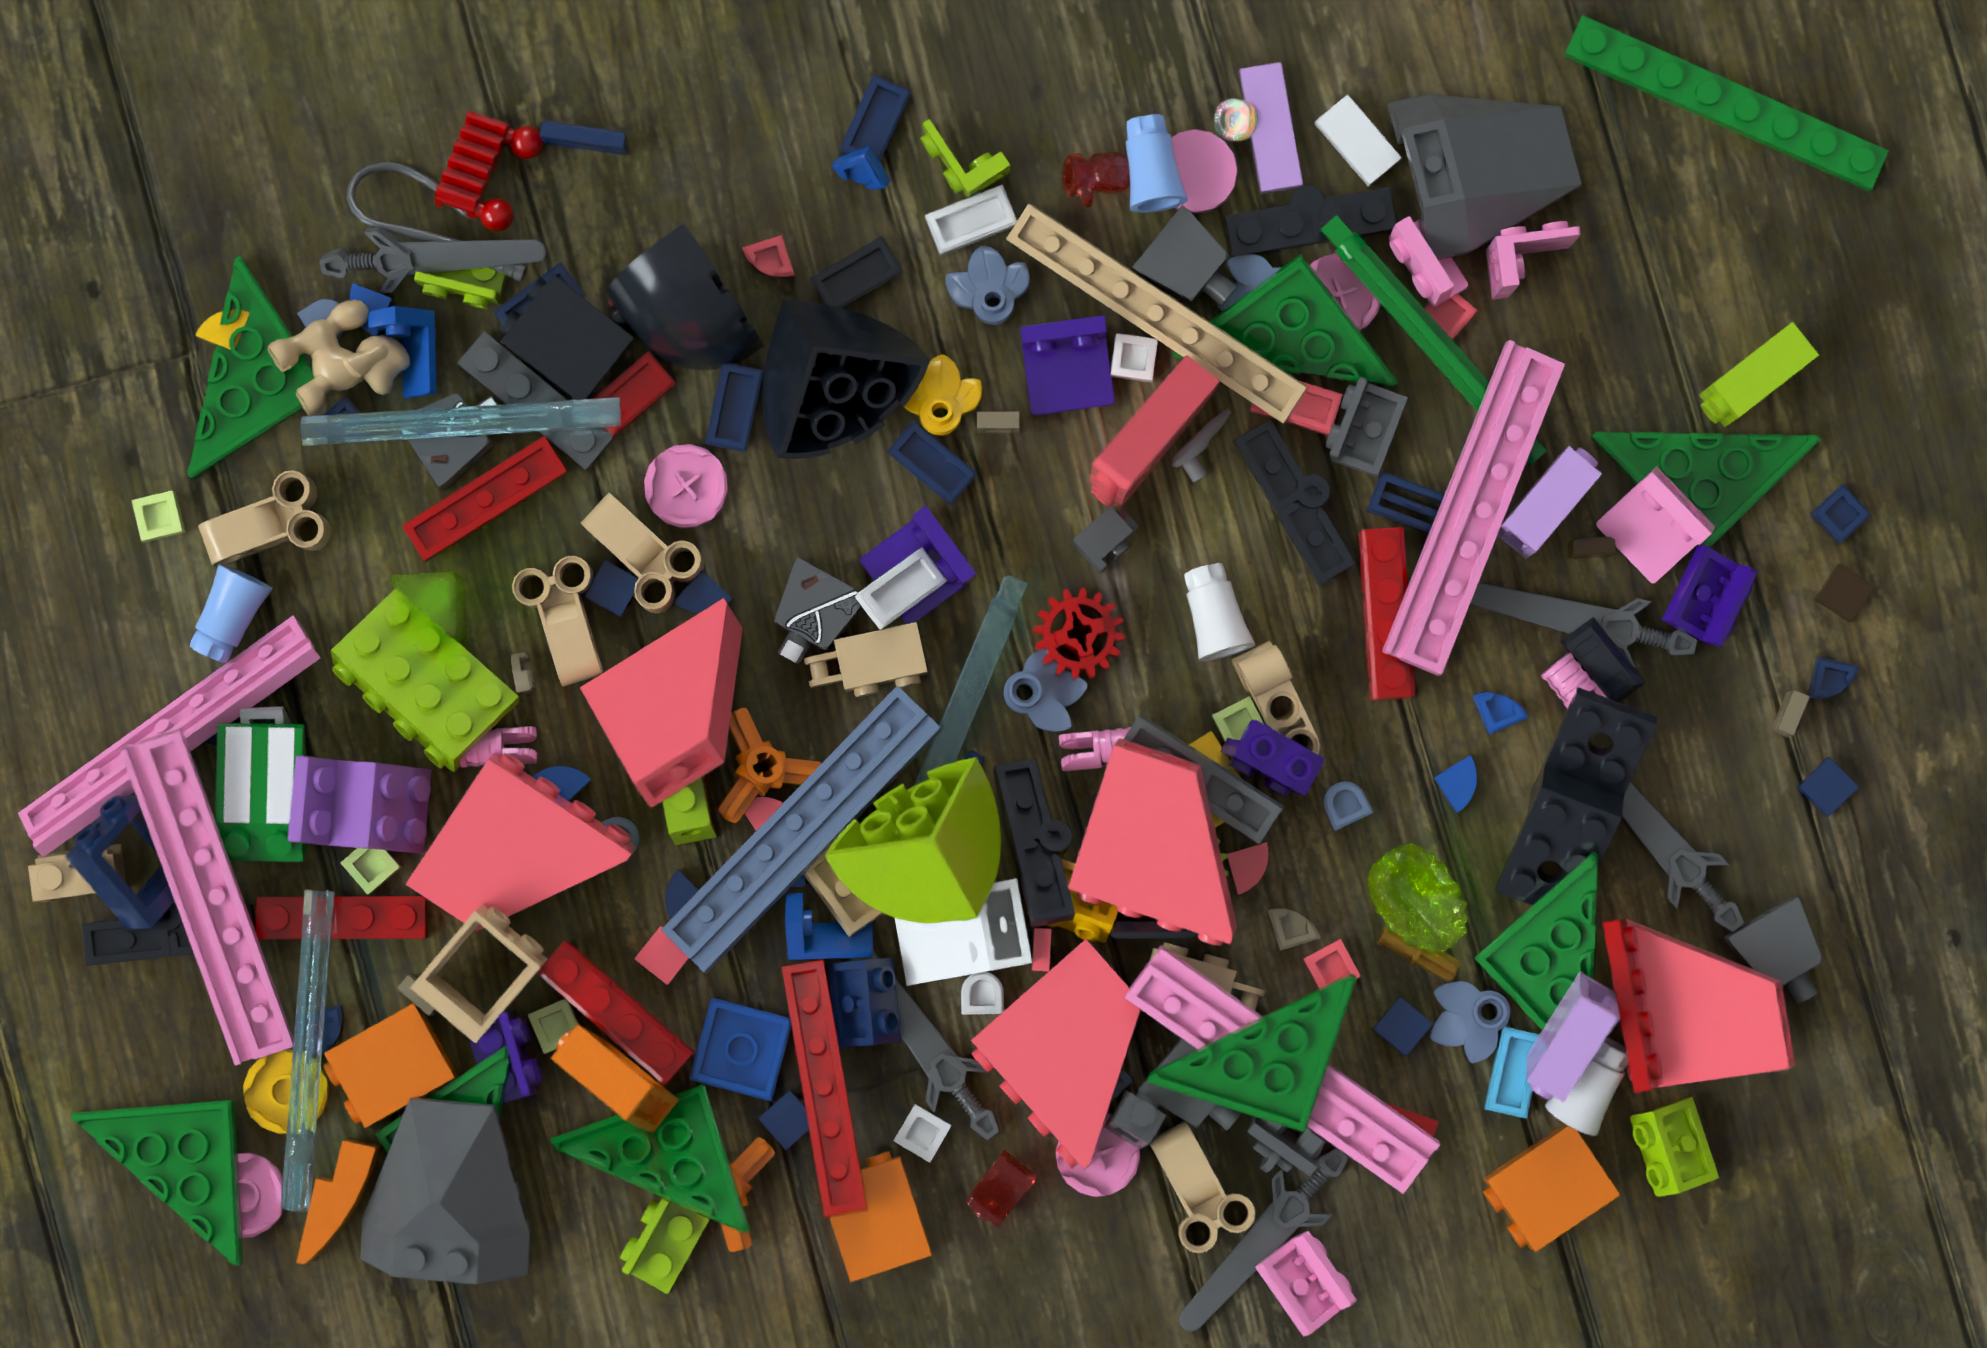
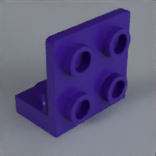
M1105 315L1021 326L1020 336L1032 415L1038 416L1111 406L1114 404L1106 343Z
M926 505L912 515V521L860 559L863 567L875 581L922 547L948 580L943 586L900 616L906 624L917 622L976 578L975 571Z
M516 1011L499 1014V1017L476 1043L469 1038L476 1065L507 1045L511 1061L503 1103L539 1093L537 1084L543 1083L539 1063L536 1058H529L525 1043L531 1042L527 1022L524 1017L518 1018Z

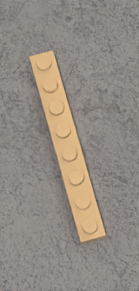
M1032 204L1026 206L1006 240L1181 356L1185 357L1188 355L1220 382L1282 423L1288 421L1309 387Z

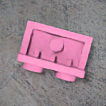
M1410 216L1395 224L1389 237L1390 247L1398 261L1404 263L1411 273L1417 291L1422 297L1428 299L1434 309L1466 290L1468 282L1452 257L1441 260L1436 258L1421 235L1418 224L1419 220L1413 222Z
M1308 1231L1289 1239L1255 1266L1303 1337L1312 1334L1340 1310L1350 1307L1357 1301L1351 1292L1349 1281L1344 1275L1336 1271L1327 1258V1252L1323 1244Z

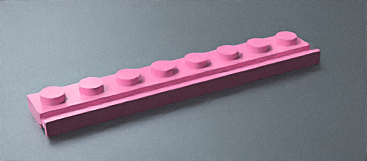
M1508 340L1505 342L1382 650L1383 653L1400 658L1399 660L1434 675H1442L1565 366L1564 363L1528 347H1521L1515 344L1514 341Z
M294 615L18 813L29 838L33 841V847L39 854L45 857L98 819L101 815V807L112 797L130 796L135 792L120 752L122 746H129L141 740L182 728L191 752L217 733L219 723H231L240 716V709L252 708L319 660L321 657L315 651V647L303 626Z
M182 728L141 740L129 746H122L120 749L121 755L235 1066L252 1058L254 1060L294 1047L295 1040Z
M1162 945L1125 994V998L1197 1049L1263 1017ZM1328 1063L1307 1127L1404 1194L1429 1161V1157L1440 1146L1439 1141Z

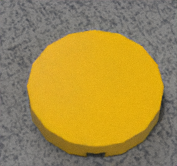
M285 1049L260 1057L249 1069L243 1084L246 1108L251 1118L264 1129L278 1134L299 1132L312 1126L324 1113L329 1099L328 1078L323 1067L315 1059H312L311 1055L295 1049Z

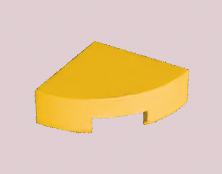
M235 309L230 311L229 319L235 314ZM241 310L239 318L230 325H220L223 311L216 313L200 326L195 336L230 349L229 339L236 329L245 326L250 312ZM241 333L235 339V348L237 346Z

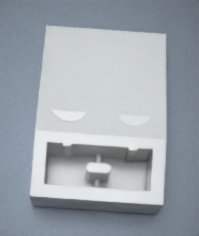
M1017 879L994 883L978 918L969 921L959 920L927 924L895 918L907 986L1032 963Z

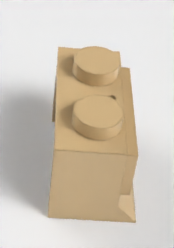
M122 844L110 845L102 856L126 883ZM69 851L51 853L45 857L38 855V858L35 859L36 865L28 866L33 902H50L52 899L93 894L96 892L66 859L65 856Z

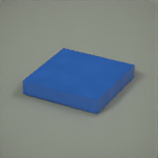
M711 997L689 1080L772 1101L792 1027L791 1019Z

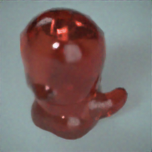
M1115 151L1095 153L1089 159L1083 158L1078 153L1069 154L1062 168V184L1065 193L1070 197L1079 196L1082 204L1086 207H1091L1093 204V191L1106 194L1123 193L1130 186L1128 157L1121 152Z

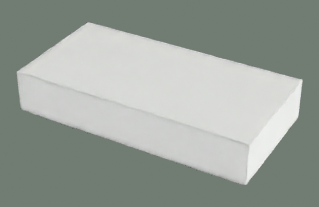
M1348 94L1315 121V125L1368 187L1402 158Z
M1003 185L925 215L940 256L1013 228L1017 222Z
M921 547L861 590L855 598L876 626L882 630L943 586L948 580Z

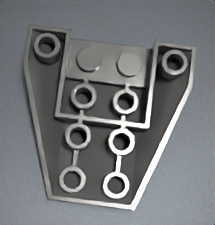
M1434 94L1388 103L1397 143H1404L1422 214L1418 224L1421 235L1438 260L1474 251L1496 236L1501 235V230L1518 225L1582 185L1561 106Z

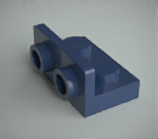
M890 957L827 964L830 995L840 1048L900 1042V1017L898 1013L896 975L893 959Z

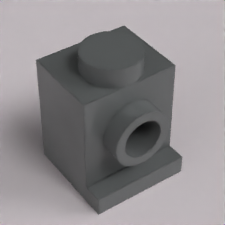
M1110 506L1073 539L1072 544L1094 569L1101 574L1107 568V564L1103 560L1109 557L1114 562L1132 546L1127 539L1132 536L1139 526L1124 509L1117 513Z
M1126 1090L1104 1127L1136 1148L1141 1149L1150 1144L1166 1115L1158 1110L1159 1103L1141 1092H1137L1135 1096Z

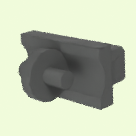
M1252 1116L1251 1119L1253 1121L1248 1129V1133L1258 1139L1253 1149L1264 1156L1259 1168L1267 1173L1274 1165H1277L1285 1172H1288L1294 1165L1308 1176H1311L1318 1166L1321 1150L1326 1139L1309 1127L1306 1128L1305 1132L1297 1134L1289 1127Z

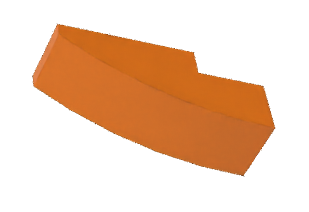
M353 1139L342 1140L334 1178L322 1176L315 1180L296 1263L307 1264L311 1262L332 1242L348 1222L361 1201L373 1175L381 1146Z

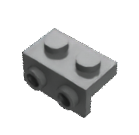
M1363 377L1359 378L1356 386L1349 384L1341 404V408L1347 410L1341 425L1334 423L1326 442V447L1332 449L1330 453L1331 461L1379 478L1408 403V397L1372 385L1368 382V379Z

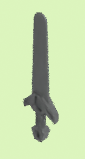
M381 227L366 228L364 233L380 248L378 252L348 254L346 249L340 247L324 253L319 263L322 274L344 278L349 270L376 268L378 272L387 277L379 293H390L395 290L406 275H415V272L434 273L538 262L546 256V248L542 242L534 239L403 242Z
M1478 582L1470 604L1476 607L1568 634L1594 616L1634 668L1636 666L1627 649V646L1633 642L1639 641V643L1643 642V644L1647 643L1648 645L1652 644V646L1656 645V647L1660 646V648L1664 647L1669 656L1693 655L1697 644V639L1680 629L1666 634V632L1662 633V631L1658 632V630L1642 628L1634 615L1651 603V601L1639 598L1616 610Z
M1630 782L1624 795L1622 818L1667 873L1666 899L1678 910L1681 888H1692L1696 890V893L1699 892L1698 896H1702V900L1705 899L1704 902H1707V906L1710 905V909L1713 908L1712 921L1730 933L1734 932L1744 923L1736 903L1722 901L1723 897L1720 898L1721 895H1717V890L1714 891L1715 888H1711L1712 885H1709V881L1706 882L1707 879L1705 878L1706 866H1728L1729 864L1720 854L1696 852Z
M874 950L871 957L850 958L851 961L879 959ZM896 979L900 1034L929 1078L926 1103L935 1114L940 1091L951 1092L953 1095H956L955 1098L958 1097V1102L961 1101L959 1104L964 1105L962 1108H966L965 1112L968 1111L969 1113L967 1114L971 1115L970 1127L986 1140H989L1000 1132L993 1111L981 1108L982 1105L978 1104L979 1101H976V1097L973 1098L974 1094L971 1095L972 1091H968L969 1087L966 1088L967 1084L965 1083L967 1071H987L977 1060L962 1058L955 1053Z
M1334 1147L1321 1155L1318 1162V1170L1315 1169L1312 1177L1309 1176L1310 1179H1306V1183L1303 1182L1304 1185L1300 1186L1301 1189L1285 1190L1283 1171L1281 1168L1271 1178L1272 1203L1181 1312L1179 1320L1183 1329L1196 1331L1201 1328L1257 1271L1255 1266L1277 1250L1299 1227L1323 1226L1333 1214L1310 1213L1309 1201L1311 1200L1310 1197H1314L1313 1194L1316 1195L1315 1191H1319L1318 1188H1322V1184L1325 1185L1324 1181L1327 1182V1178L1340 1177L1349 1158L1343 1151Z

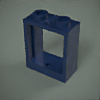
M115 796L101 807V815L98 819L75 837V845L65 857L127 929L152 928L175 900L162 864L135 895L102 856L129 823L135 827L157 853L137 796Z

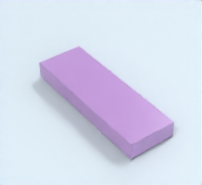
M1281 62L1240 69L1239 75L1244 102L1252 107L1256 116L1255 127L1250 137L1260 193L1264 194L1301 187L1303 182Z

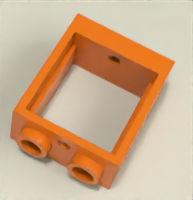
M578 1024L574 1029L567 1031L557 1043V1051L551 1059L623 1119L654 1133L679 1101L676 1096L608 1040Z

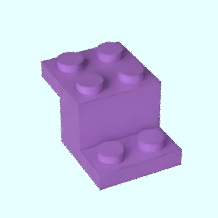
M296 756L288 841L424 854L432 770L373 762Z

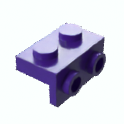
M1698 545L1662 620L1700 642L1722 646L1734 629V621L1743 602L1751 594L1757 571L1748 566L1738 565L1708 546Z
M1257 720L1249 722L1240 740L1227 738L1220 753L1231 758L1228 766L1248 777H1251L1253 772L1265 777L1267 780L1264 786L1283 797H1286L1288 792L1306 796L1324 762L1321 756Z

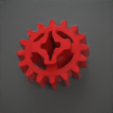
M1081 587L1078 597L1072 598L1069 590L1065 589L1063 590L1062 602L1059 603L1053 597L1048 599V604L1051 608L1050 613L1039 610L1037 616L1045 623L1033 628L1034 634L1043 636V640L1035 644V651H1047L1048 654L1044 657L1042 663L1048 665L1053 661L1058 664L1056 675L1060 676L1065 669L1071 670L1072 680H1077L1080 671L1085 670L1087 676L1092 679L1095 677V666L1098 665L1105 671L1110 668L1109 662L1106 659L1107 656L1119 657L1121 652L1113 644L1123 642L1125 639L1124 634L1115 632V628L1123 624L1122 617L1112 618L1110 616L1116 606L1113 602L1104 607L1100 604L1102 593L1098 592L1094 595L1093 599L1087 598L1086 589ZM1080 607L1091 609L1101 618L1093 620L1083 615ZM1063 611L1065 618L1063 628L1050 634L1054 619ZM1074 619L1076 624H1079L1081 630L1088 629L1090 632L1084 640L1085 652L1076 638L1069 639L1068 637L1073 630ZM1107 634L1105 647L1094 657L1092 645L1095 639ZM1065 648L1075 653L1078 661L1066 659L1057 650Z

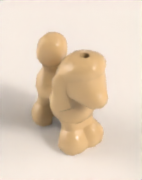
M347 300L337 304L325 320H316L310 323L301 333L286 339L275 340L267 347L271 358L281 372L292 368L298 363L300 354L306 353L311 355L314 379L296 390V396L308 416L316 415L323 409L325 395L331 390H348L363 379L376 393L381 395L388 394L393 388L394 378L410 366V357L406 349L392 337L384 335L371 336L360 343L355 353L340 347L337 334L341 330L347 331L359 328L368 320V308L362 301Z

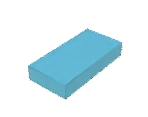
M1508 1027L1501 1029L1484 1109L1527 1119L1533 1090L1530 1088L1531 1083L1527 1081V1053L1539 1034Z

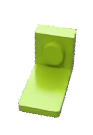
M928 119L922 123L925 135L920 137V140L933 159L940 156L948 170L943 172V175L956 194L963 191L965 196L970 198L1010 173V164L1001 151L993 157L989 152L981 155L969 164L971 171L965 173L931 120Z

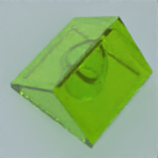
M454 571L392 575L388 580L395 589L450 638L461 644L467 638L464 578Z

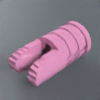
M1571 652L1563 656L1541 674V677L1549 683L1551 689H1554L1559 699L1563 700V704L1567 709L1577 687L1607 698L1594 680L1589 678L1588 673L1581 668L1580 663L1576 662Z
M526 726L490 730L460 760L461 768L485 765L494 752L500 756L503 753H507L518 759L523 765L535 764L537 762V752L529 748H504V745L534 742L537 738L536 728Z
M1131 727L1127 729L1116 728V730H1095L1059 735V746L1063 749L1094 748V752L1064 756L1061 760L1062 770L1068 772L1107 766L1114 744L1119 738L1124 739Z

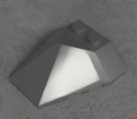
M414 1097L409 1099L362 1217L361 1260L392 1277L467 1284H482L529 1274L531 1229L528 1219H525L519 1198L520 1190L517 1181H514L508 1160L510 1155L495 1105Z

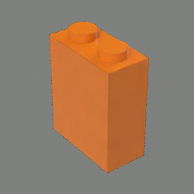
M415 1003L324 1053L328 1062L323 1066L329 1079L335 1087L341 1084L349 1098L344 1101L348 1114L355 1124L362 1122L365 1128L371 1127L405 1108L411 1097L422 1098L460 1077L425 1012Z
M1565 1123L1483 1178L1489 1187L1483 1191V1194L1497 1213L1502 1209L1505 1211L1512 1224L1507 1226V1229L1520 1248L1528 1245L1530 1250L1537 1252L1620 1195L1578 1131Z
M890 1151L865 1159L868 1167L861 1169L868 1211L830 1218L850 1283L932 1256V1250L901 1156L892 1158Z

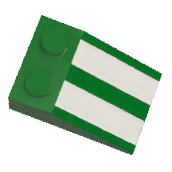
M218 724L215 822L230 861L303 862L309 843L289 842L288 831L295 757H306L304 725Z

